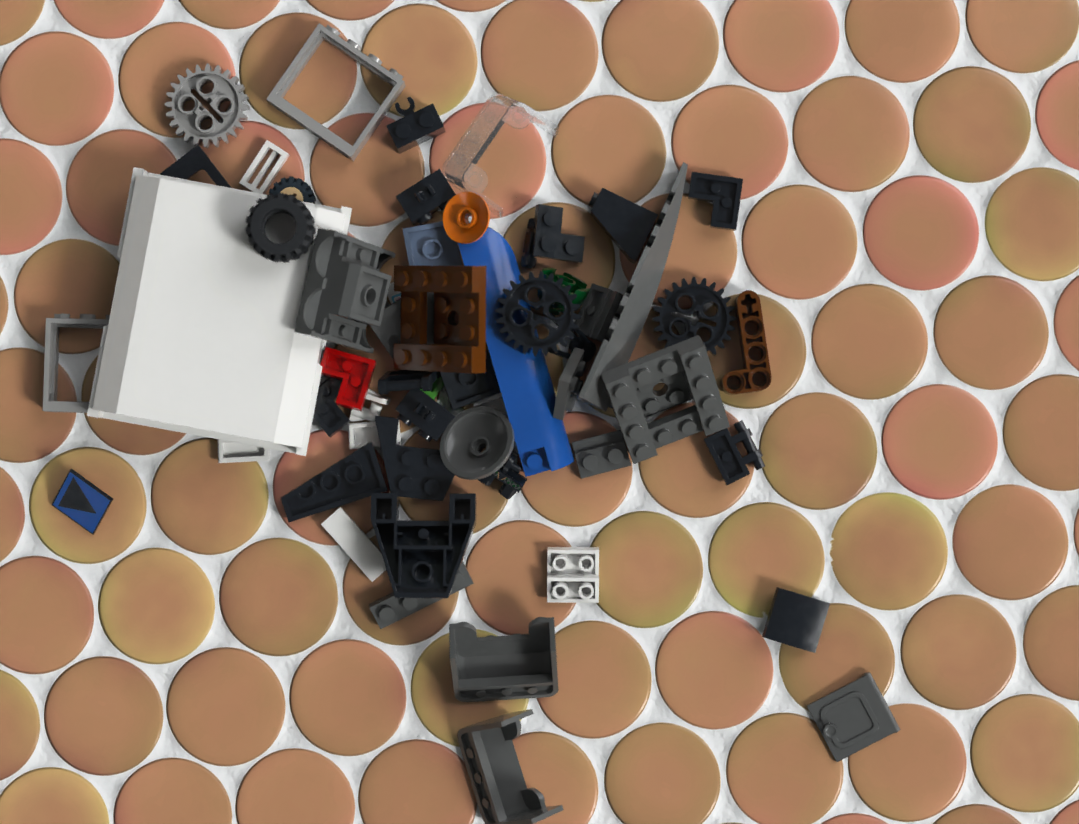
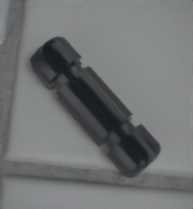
M530 218L527 226L529 232H526L523 248L525 255L521 258V266L533 269L536 266L537 258L531 257L534 218Z

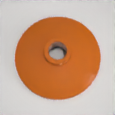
M458 193L445 206L443 226L447 235L457 243L470 244L477 241L484 235L489 225L490 213L488 205L476 193ZM472 215V221L469 223L468 218Z

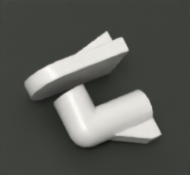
M368 389L366 399L374 401L371 402L370 409L363 407L362 412L352 409L349 420L351 422L361 420L375 422V416H380L382 405L378 403L388 405L391 399Z

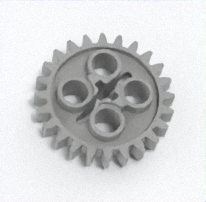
M206 64L205 71H202L199 65H196L195 73H192L188 68L186 69V78L179 74L177 75L180 81L179 85L171 83L175 91L166 93L172 101L166 102L165 106L172 109V111L167 112L166 116L174 118L169 125L172 128L178 127L175 132L178 136L185 134V142L188 143L193 138L194 146L199 145L203 141L206 149L209 148L210 142H213L218 148L219 140L222 139L228 144L227 136L229 134L236 138L238 136L234 130L236 128L244 129L240 120H248L243 111L250 110V107L247 104H243V102L248 100L249 97L247 94H240L245 90L243 84L236 86L239 81L237 76L229 79L231 72L228 69L221 74L222 70L219 65L215 67L214 71H212L209 64ZM206 83H213L214 89L208 94L202 93V88ZM193 89L223 118V123H219L191 93ZM194 100L195 107L193 110L184 111L185 102ZM230 101L232 104L231 109L227 112H220L221 103ZM212 119V127L208 130H202L201 123L203 120Z

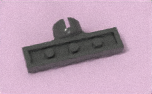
M463 561L450 595L474 584ZM394 592L370 603L369 608L380 629L443 598H395Z

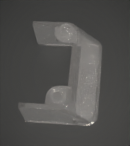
M494 94L485 102L444 162L442 173L446 180L460 191L473 192L480 195L487 203L489 210L501 218L504 214L503 208L482 194L487 187L488 176L483 169L476 165L504 123L515 129H523L533 122L555 138L558 135L559 126L522 102L502 94Z

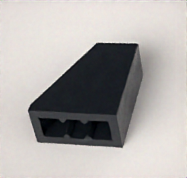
M602 188L600 193L594 192L588 206L592 207L590 215L626 258L635 264L658 214Z

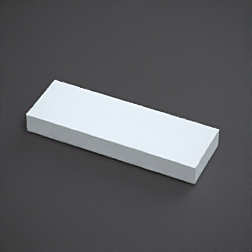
M342 507L338 508L321 524L371 582L386 571L381 551Z

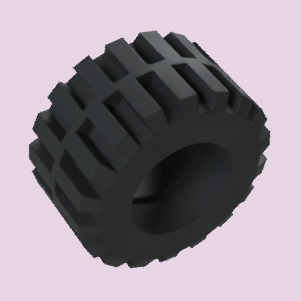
M278 193V195L269 194L263 200L260 198L256 201L258 204L250 208L249 211L251 213L249 217H246L247 228L245 230L250 245L261 256L273 262L287 263L290 260L299 259V256L303 253L305 254L308 251V247L314 241L313 236L316 228L314 227V218L309 209L301 200L296 199L295 196L290 194L289 196L284 193ZM277 213L289 214L294 218L297 226L294 236L288 242L282 244L272 242L265 233L267 221Z

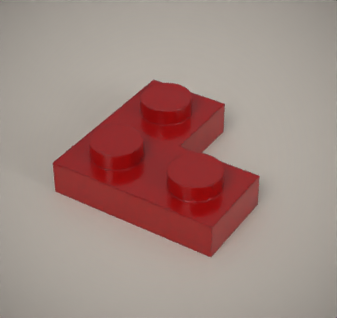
M326 347L320 364L323 367L322 374L342 380L336 404L362 412L375 370L376 360Z

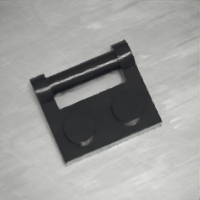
M414 370L387 371L378 380V392L380 395L389 394V391L414 389L432 391L433 383L439 378V372Z

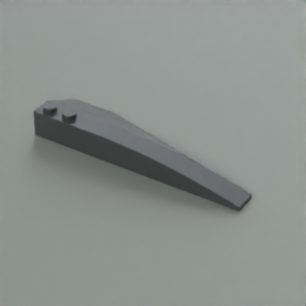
M684 162L577 399L606 412L608 407L613 409V405L601 374L628 363L648 317L666 265L678 220L688 164Z

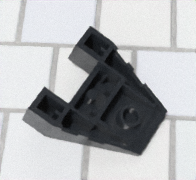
M371 493V522L395 598H449L476 526V494L449 493V521H399L398 494Z

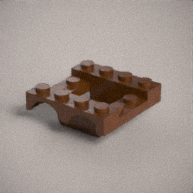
M394 265V291L401 292V343H394V369L486 373V266ZM427 292H434V344H427ZM456 312L459 315L458 324L455 323L454 319Z

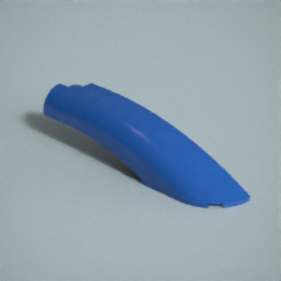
M488 227L484 235L477 241L470 244L458 243L464 266H486V343L508 419L514 430V439L525 477L548 470L555 471L574 462L573 453L564 422L553 418L556 394L543 351L539 350L537 356L534 357L533 349H529L527 354L524 355L523 346L514 350V340L506 343L505 339L509 333L500 334L499 332L505 325L496 323L497 319L503 317L502 314L496 313V309L503 308V305L498 302V298L506 299L507 296L502 290L507 289L511 291L513 288L510 281L518 285L520 283L519 275L521 274L515 254L509 243L502 235ZM519 300L520 305L531 311L530 306L525 301ZM517 311L513 315V321L516 324H523L526 322L528 315L524 311ZM536 328L535 331H534V335H535L537 338H539V335H538V332H537V328Z

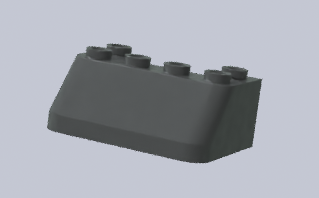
M554 617L535 618L528 625L529 634L477 637L476 628L467 622L449 624L450 664L455 698L461 702L543 698L555 695L558 692Z

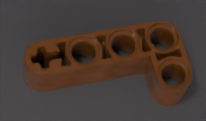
M746 290L738 295L735 300V312L744 369L728 372L722 377L720 386L728 395L762 391L769 387L772 378L760 298L756 292ZM745 297H748V300L754 303L749 307L750 314L756 313V316H749L743 319L742 315H746L748 312L746 305H741V302ZM746 322H753L757 325L758 330L755 335H749L745 332ZM751 347H756L761 351L760 360L753 361L750 359L748 351ZM756 372L762 373L765 377V383L761 387L756 386L752 381V376ZM729 376H735L739 379L740 386L737 390H731L727 387L726 381Z

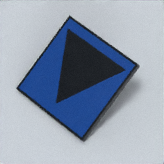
M70 469L52 506L94 535L113 498L79 473Z

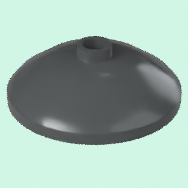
M488 406L469 408L455 416L443 432L440 441L441 459L446 468L459 478L477 480L490 476L505 464L514 446L513 427L509 419L495 408Z

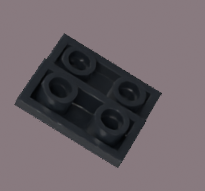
M777 587L762 637L815 653L830 603Z

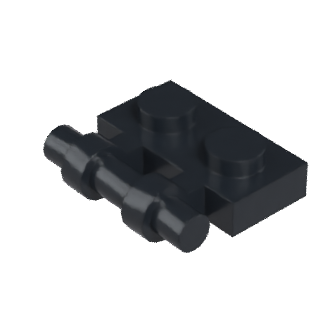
M743 420L733 424L738 434L732 437L726 428L703 439L726 486L749 475L750 472L746 464L750 462L753 463L756 470L765 467L761 458L763 454L760 449L757 450L751 438L753 434L750 428H746ZM742 441L748 453L744 457L740 455L735 445Z

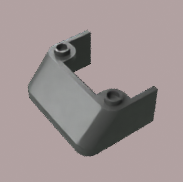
M532 709L507 713L466 726L458 731V743L485 824H534L564 810L562 805L546 807L543 794L536 788H527L512 739L520 736V719L534 714Z

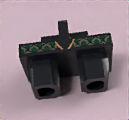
M513 453L499 470L490 476L478 479V481L490 486L494 478L503 482V485L498 492L506 499H510L516 492H520L527 478L519 474L522 467L514 463L517 455Z

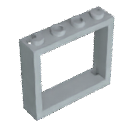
M319 23L266 100L270 105L354 162L406 85L402 80L403 76L395 69L391 68L388 71L381 66L382 61L371 53L368 56L360 51L361 47L353 40L348 39L346 42L339 37L340 32L334 27L332 28L329 25L324 27ZM323 40L393 86L353 146L283 99Z
M60 313L54 314V318H46L43 411L88 412L89 402L57 401L60 328L103 329L104 326L108 325L110 315H106V319H96V315L80 314V319H72L70 314Z

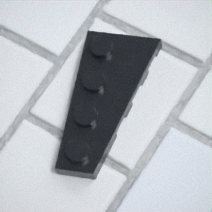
M372 441L282 496L281 501L288 522L369 497L371 493L387 491L386 482Z

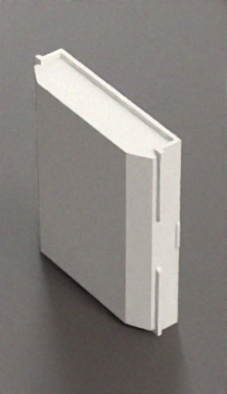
M134 167L117 253L120 265L108 325L103 327L87 416L306 456L323 368L320 365L322 351L325 350L327 341L295 333L296 319L300 310L302 293L305 288L308 267L311 262L318 228L334 230L347 235L352 208L344 206L335 208L303 202L309 209L315 222L314 227L316 230L313 236V244L308 247V251L305 254L303 253L299 256V259H293L287 263H277L264 258L254 250L248 241L249 238L245 230L247 228L246 217H249L251 213L249 211L252 206L255 207L258 204L256 201L260 198L262 200L267 198L266 194L149 173L145 169ZM277 213L267 221L265 233L268 239L274 243L282 244L288 242L296 232V222L287 213Z

